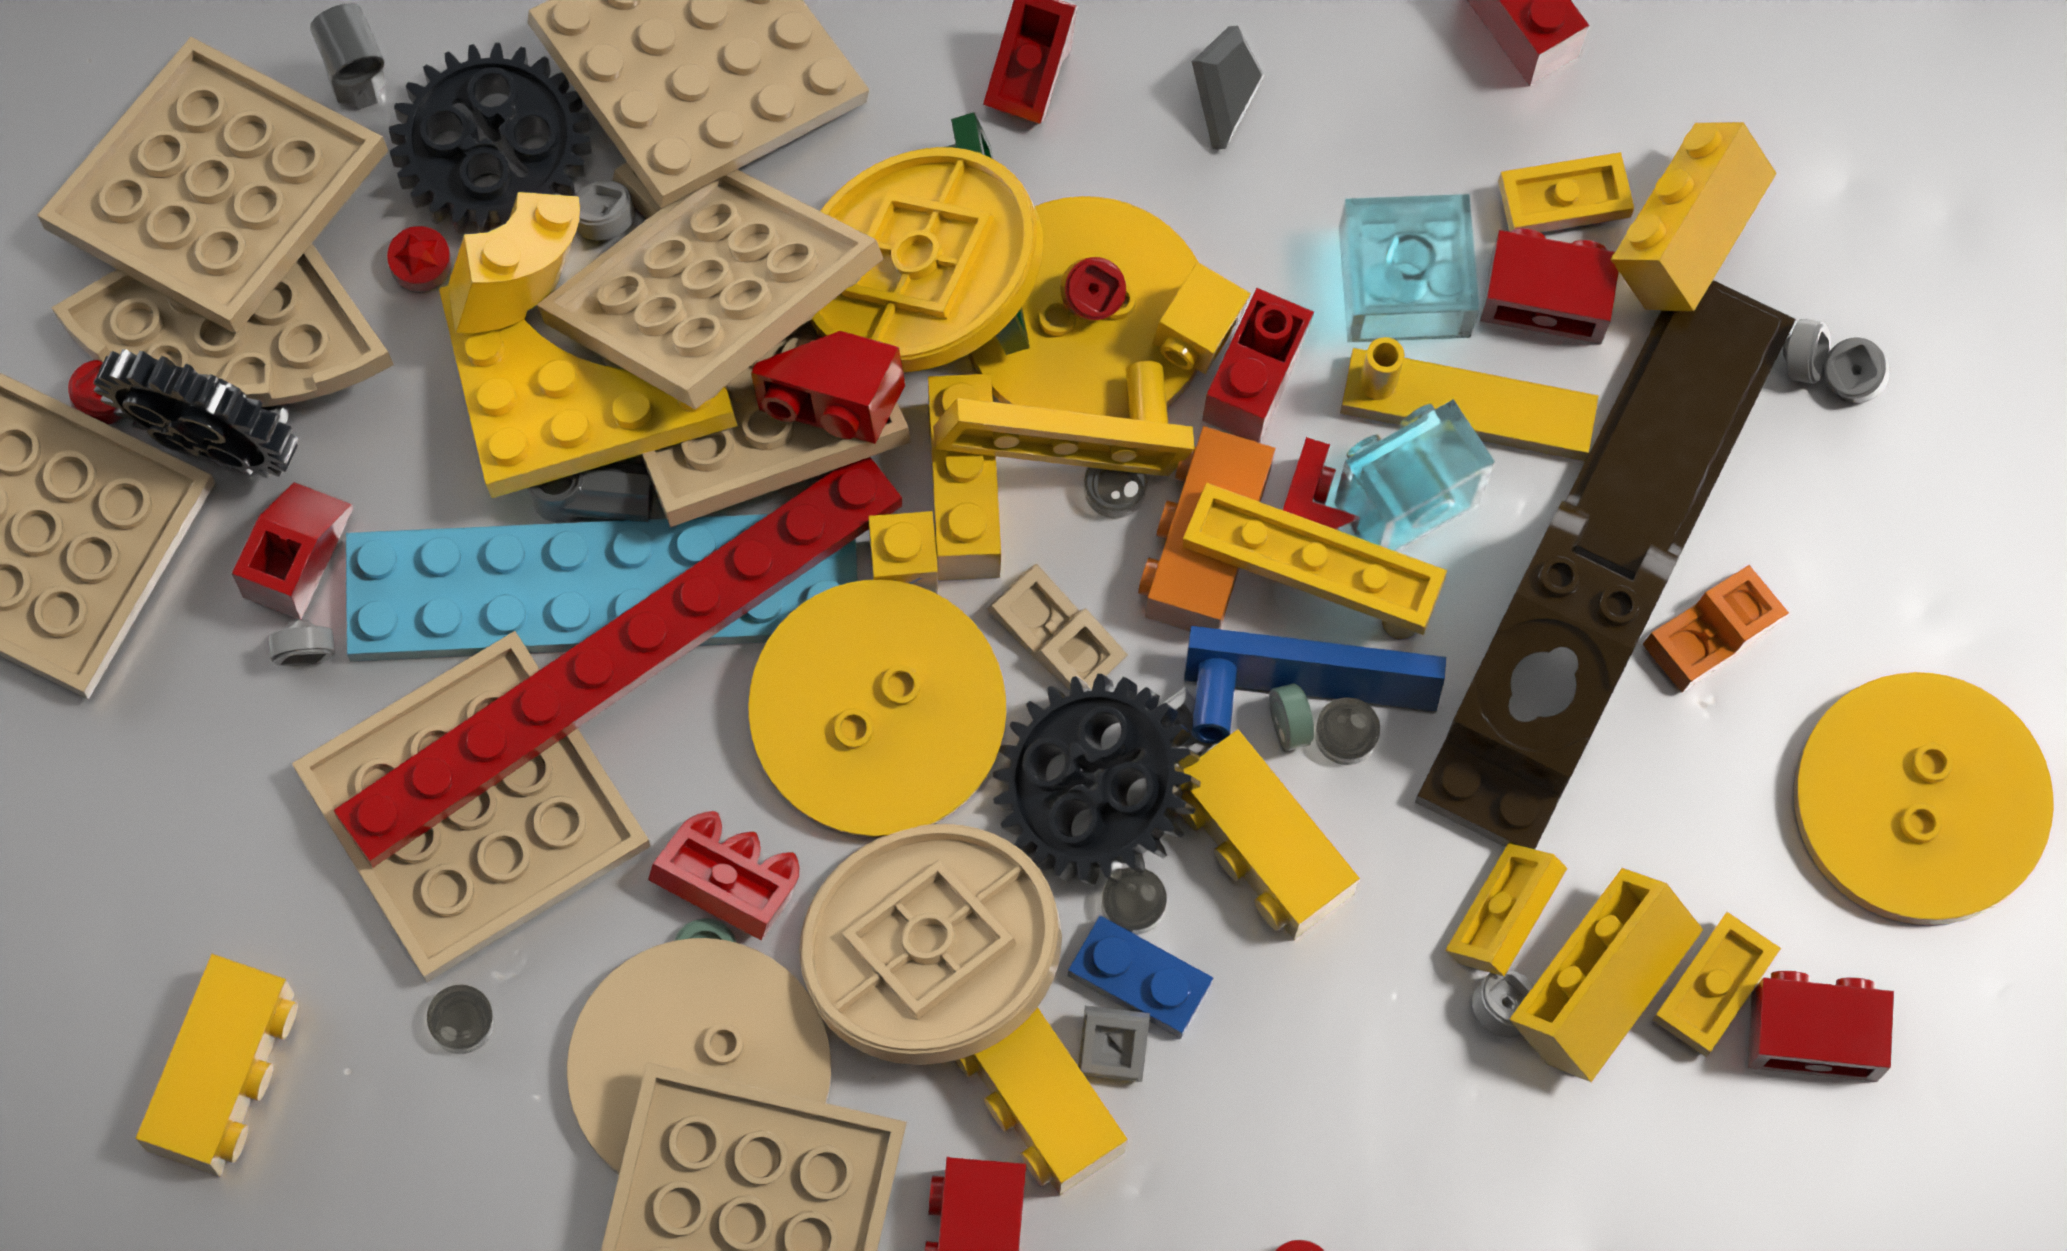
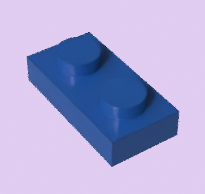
M1099 915L1069 967L1067 974L1073 980L1129 1011L1150 1013L1149 1022L1180 1039L1187 1030L1214 977Z

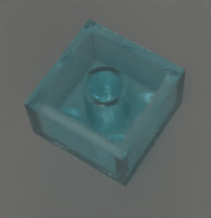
M1470 194L1345 199L1339 224L1347 343L1373 342L1381 337H1389L1396 341L1471 338L1480 309Z
M1454 399L1437 409L1432 404L1424 405L1413 411L1400 423V430L1382 440L1378 434L1369 436L1347 452L1346 456L1348 459L1345 460L1334 504L1337 509L1360 517L1356 537L1397 552L1481 503L1495 461Z

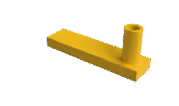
M1389 337L1375 339L1367 350L1352 349L1340 414L1580 461H1586L1588 457L1599 395L1404 358L1405 353L1401 344Z
M1140 361L1126 368L1130 419L956 398L933 426L935 449L1167 477L1177 469L1179 461H1184L1195 450L1192 426L1168 423L1163 366L1154 361Z
M1206 483L1183 537V547L1380 619L1386 633L1396 639H1407L1415 633L1424 635L1447 575V570L1209 483Z

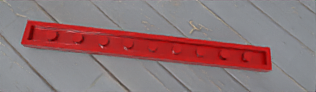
M871 457L835 469L334 809L333 811L337 819L373 868L869 530V516L894 513L903 506L901 495Z

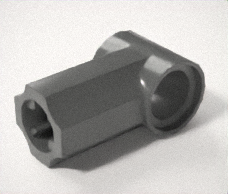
M350 3L337 5L321 12L310 23V31L323 59L331 89L337 102L348 103L357 110L378 103V95L381 89L387 85L383 72L385 61L363 9L359 5Z
M614 462L567 476L565 478L570 479L572 485L567 491L557 495L543 492L541 490L543 484L528 488L531 503L536 513L545 520L555 523L567 522L575 517L649 522L650 515L652 514L654 486L643 464Z

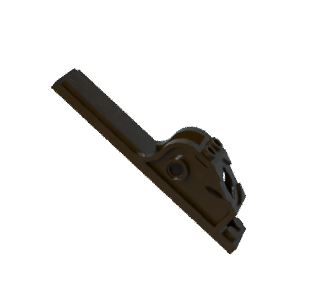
M1715 280L1711 282L1694 311L1661 310L1566 500L1562 501L1501 620L1451 723L1446 739L1416 797L1415 803L1504 847L1510 843L1536 849L1796 321L1795 318ZM1559 647L1572 650L1578 659V669L1574 674L1576 678V691L1569 706L1552 716H1537L1530 721L1516 719L1510 712L1509 701L1513 695L1511 678L1518 663L1525 657L1538 652L1550 653Z

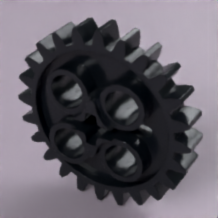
M500 43L494 44L489 58H481L476 46L471 44L468 48V61L460 63L448 51L444 53L447 69L440 73L434 67L427 64L423 66L427 81L425 87L412 82H408L405 85L408 97L413 104L395 103L394 105L397 120L402 124L389 126L391 141L393 144L398 145L389 150L393 166L402 168L397 173L401 188H413L410 193L413 206L418 209L431 203L429 211L433 223L438 224L449 214H452L455 233L461 234L470 221L477 222L479 233H488L492 223L500 222L501 226L507 223L518 192L550 195L557 193L564 196H574L576 194L574 183L569 176L586 177L585 160L579 156L592 153L590 137L584 135V133L591 130L588 113L579 112L583 108L582 98L576 91L567 92L570 86L563 72L549 78L551 70L547 57H542L530 67L528 66L525 47H520L510 60L504 59ZM499 93L508 97L499 106L489 107L480 103L490 94ZM457 103L464 104L488 138L480 141L475 122L461 110L454 107V105ZM445 131H454L461 134L451 144L441 145L433 142L438 134ZM539 135L548 139L547 143L538 149H527L520 145L524 139L530 136ZM501 139L505 156L512 164L514 163L519 169L528 173L527 176H517L509 167L505 156L493 142ZM493 173L501 177L491 187H479L473 184L474 180L482 174Z
M122 349L120 354L111 351L110 355L105 357L93 382L96 385L94 392L103 396L101 402L115 407L114 414L133 420L132 427L147 430L151 438L180 453L193 454L204 462H208V460L215 461L228 471L232 467L247 476H251L252 472H255L264 478H268L269 474L279 477L282 472H286L298 447V444H296L298 437L291 434L293 428L279 422L281 417L279 414L261 409L263 402L246 398L245 393L240 388L215 375L199 374L189 364H185L183 368L176 366L171 360L162 355L157 360L144 351H139L138 355L126 349Z
M1097 674L1092 691L1085 681L1077 676L1072 677L1070 696H1066L1053 686L1048 687L1050 706L1043 709L1029 701L1026 706L1033 719L1029 726L1013 721L1009 725L1012 731L1020 738L1017 746H1000L999 752L1011 759L1010 768L994 771L993 777L1009 785V790L999 794L993 800L994 804L1001 808L1013 810L1000 823L1001 827L1012 834L1021 833L1014 845L1026 855L1035 852L1032 861L1038 868L1048 871L1054 866V875L1067 882H1070L1076 872H1078L1079 880L1090 886H1095L1101 869L1107 879L1114 883L1121 882L1122 864L1124 863L1139 874L1144 873L1145 862L1142 854L1148 850L1164 859L1167 854L1160 838L1165 833L1178 838H1182L1184 835L1181 828L1173 821L1176 813L1194 814L1196 810L1191 804L1181 799L1183 791L1193 790L1201 785L1199 780L1184 773L1185 768L1200 760L1199 755L1190 749L1179 748L1192 736L1191 731L1182 724L1172 725L1179 713L1167 703L1157 707L1160 695L1148 687H1145L1137 694V684L1126 677H1122L1114 688L1113 681L1104 674ZM1120 723L1121 734L1117 743L1111 748L1102 750L1101 740L1105 730L1113 724ZM1141 750L1145 751V756L1141 760L1132 762L1138 757ZM1064 753L1065 766L1061 774L1055 779L1047 781L1046 770L1049 762L1055 756ZM1098 769L1103 770L1095 777L1094 772ZM1146 778L1147 791L1143 799L1137 804L1128 806L1127 793L1129 788L1137 780ZM1097 780L1099 786L1096 787L1094 790H1091L1090 787H1092ZM1056 796L1060 797L1054 802L1051 809H1048V802ZM1090 809L1091 820L1088 828L1081 835L1073 837L1071 828L1075 816L1083 810Z

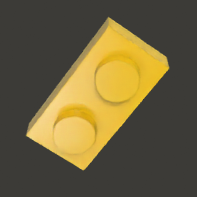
M1621 152L1501 171L1498 179L1509 231L1526 228L1541 233L1631 218L1635 208Z
M1508 843L1445 951L1458 964L1505 976L1568 868L1554 854Z
M1726 912L1652 1021L1707 1058L1781 948L1729 912Z

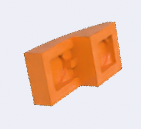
M1748 565L1705 592L1694 606L1651 632L1642 645L1683 693L1761 638L1784 620L1789 612L1753 568Z

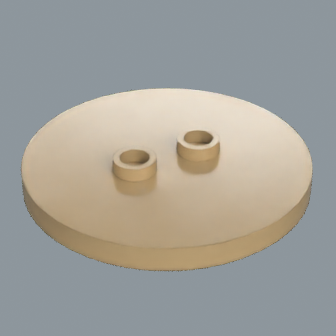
M928 824L882 836L851 854L835 868L818 889L804 918L799 946L800 966L808 993L819 1015L828 1027L849 1045L865 1054L890 1062L912 1065L938 1064L966 1058L995 1045L1014 1032L1029 1018L1039 1006L1053 982L1061 955L1062 931L1058 909L1050 886L1041 870L1021 849L993 833L978 828L955 824Z
M711 938L676 940L654 946L628 959L613 970L589 997L575 1024L569 1045L567 1081L573 1111L590 1146L600 1159L618 1175L646 1062L823 1103L828 1102L830 1094L831 1054L824 1022L815 1008L809 993L786 968L774 959L758 950L727 940Z

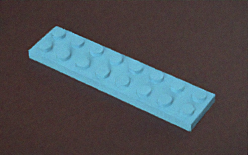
M769 514L698 517L670 527L667 519H649V522L624 520L346 533L347 656L350 662L473 656L516 631L529 653L567 652ZM856 539L699 646L766 643L778 625L802 603L832 587L858 581Z

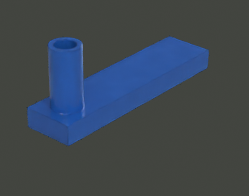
M1191 626L1184 681L1197 682L1192 735L1195 739L1209 744H1218L1230 735L1235 687L1271 691L1272 688L1295 683L1303 689L1306 696L1437 711L1445 681L1447 657Z

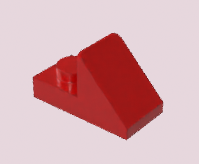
M1013 0L983 105L1039 124L1045 120L1061 64L1070 55L1072 49L1077 5L1062 0Z
M1306 437L1283 511L1355 536L1360 517L1325 505L1336 469L1325 466L1330 444Z

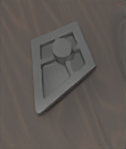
M1228 26L1191 61L1213 149L1227 148L1265 77L1239 26Z

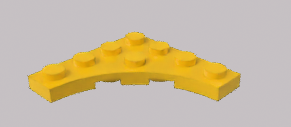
M448 286L439 288L483 476L491 498L738 426L727 386H724L715 397L707 400L695 410L627 370L599 365L558 348L542 337L525 319L502 329L477 333H455Z

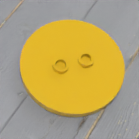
M934 147L905 152L885 159L862 171L842 186L828 200L820 212L876 239L883 260L863 275L856 284L847 288L819 310L810 320V323L820 338L837 331H844L899 347L903 372L921 371L948 364L980 348L996 336L1015 317L1027 300L1039 274L1043 254V231L1037 210L1023 184L1009 169L996 160L981 153L952 147Z
M1077 196L1056 199L1036 205L1035 208L1043 231L1042 262L1033 289L1022 306L1030 348L1006 355L997 337L994 336L980 348L968 354L977 374H991L992 394L1001 403L1130 419L1126 368L1136 362L1154 361L1163 366L1168 408L1188 388L1198 370L1195 368L1186 370L1172 364L1161 354L1160 348L1152 342L1160 319L1194 265L1198 262L1192 250L1161 219L1144 209L1126 202L1104 197ZM1101 257L1108 259L1117 265L1124 275L1126 282L1124 302L1118 311L1108 318L1101 320L1081 319L1072 314L1063 303L1060 292L1062 277L1071 264L1083 258Z
M883 579L862 580L835 586L813 596L793 610L778 625L767 640L754 668L748 701L749 724L755 750L765 773L775 788L795 809L811 820L835 831L854 836L879 838L921 825L936 824L953 814L974 795L987 778L1002 743L1006 721V692L1000 666L992 647L976 624L961 609L942 596L917 585Z
M1924 672L1898 673L1880 677L1851 690L1826 711L1812 730L1800 754L1794 780V808L1797 824L1806 849L1816 866L1851 901L1868 911L1898 922L1916 925L1950 924L1976 917L1996 907L2018 889L2034 870L2045 850L2052 827L2054 797L2051 776L2040 746L2030 730L2007 705L1992 694L1969 682L1947 675Z

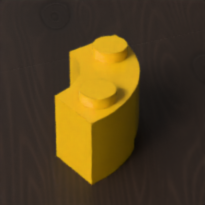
M518 192L510 218L506 224L488 233L464 234L448 283L455 333L487 332L516 324L525 319L528 310L554 292L578 227L580 216L579 197Z

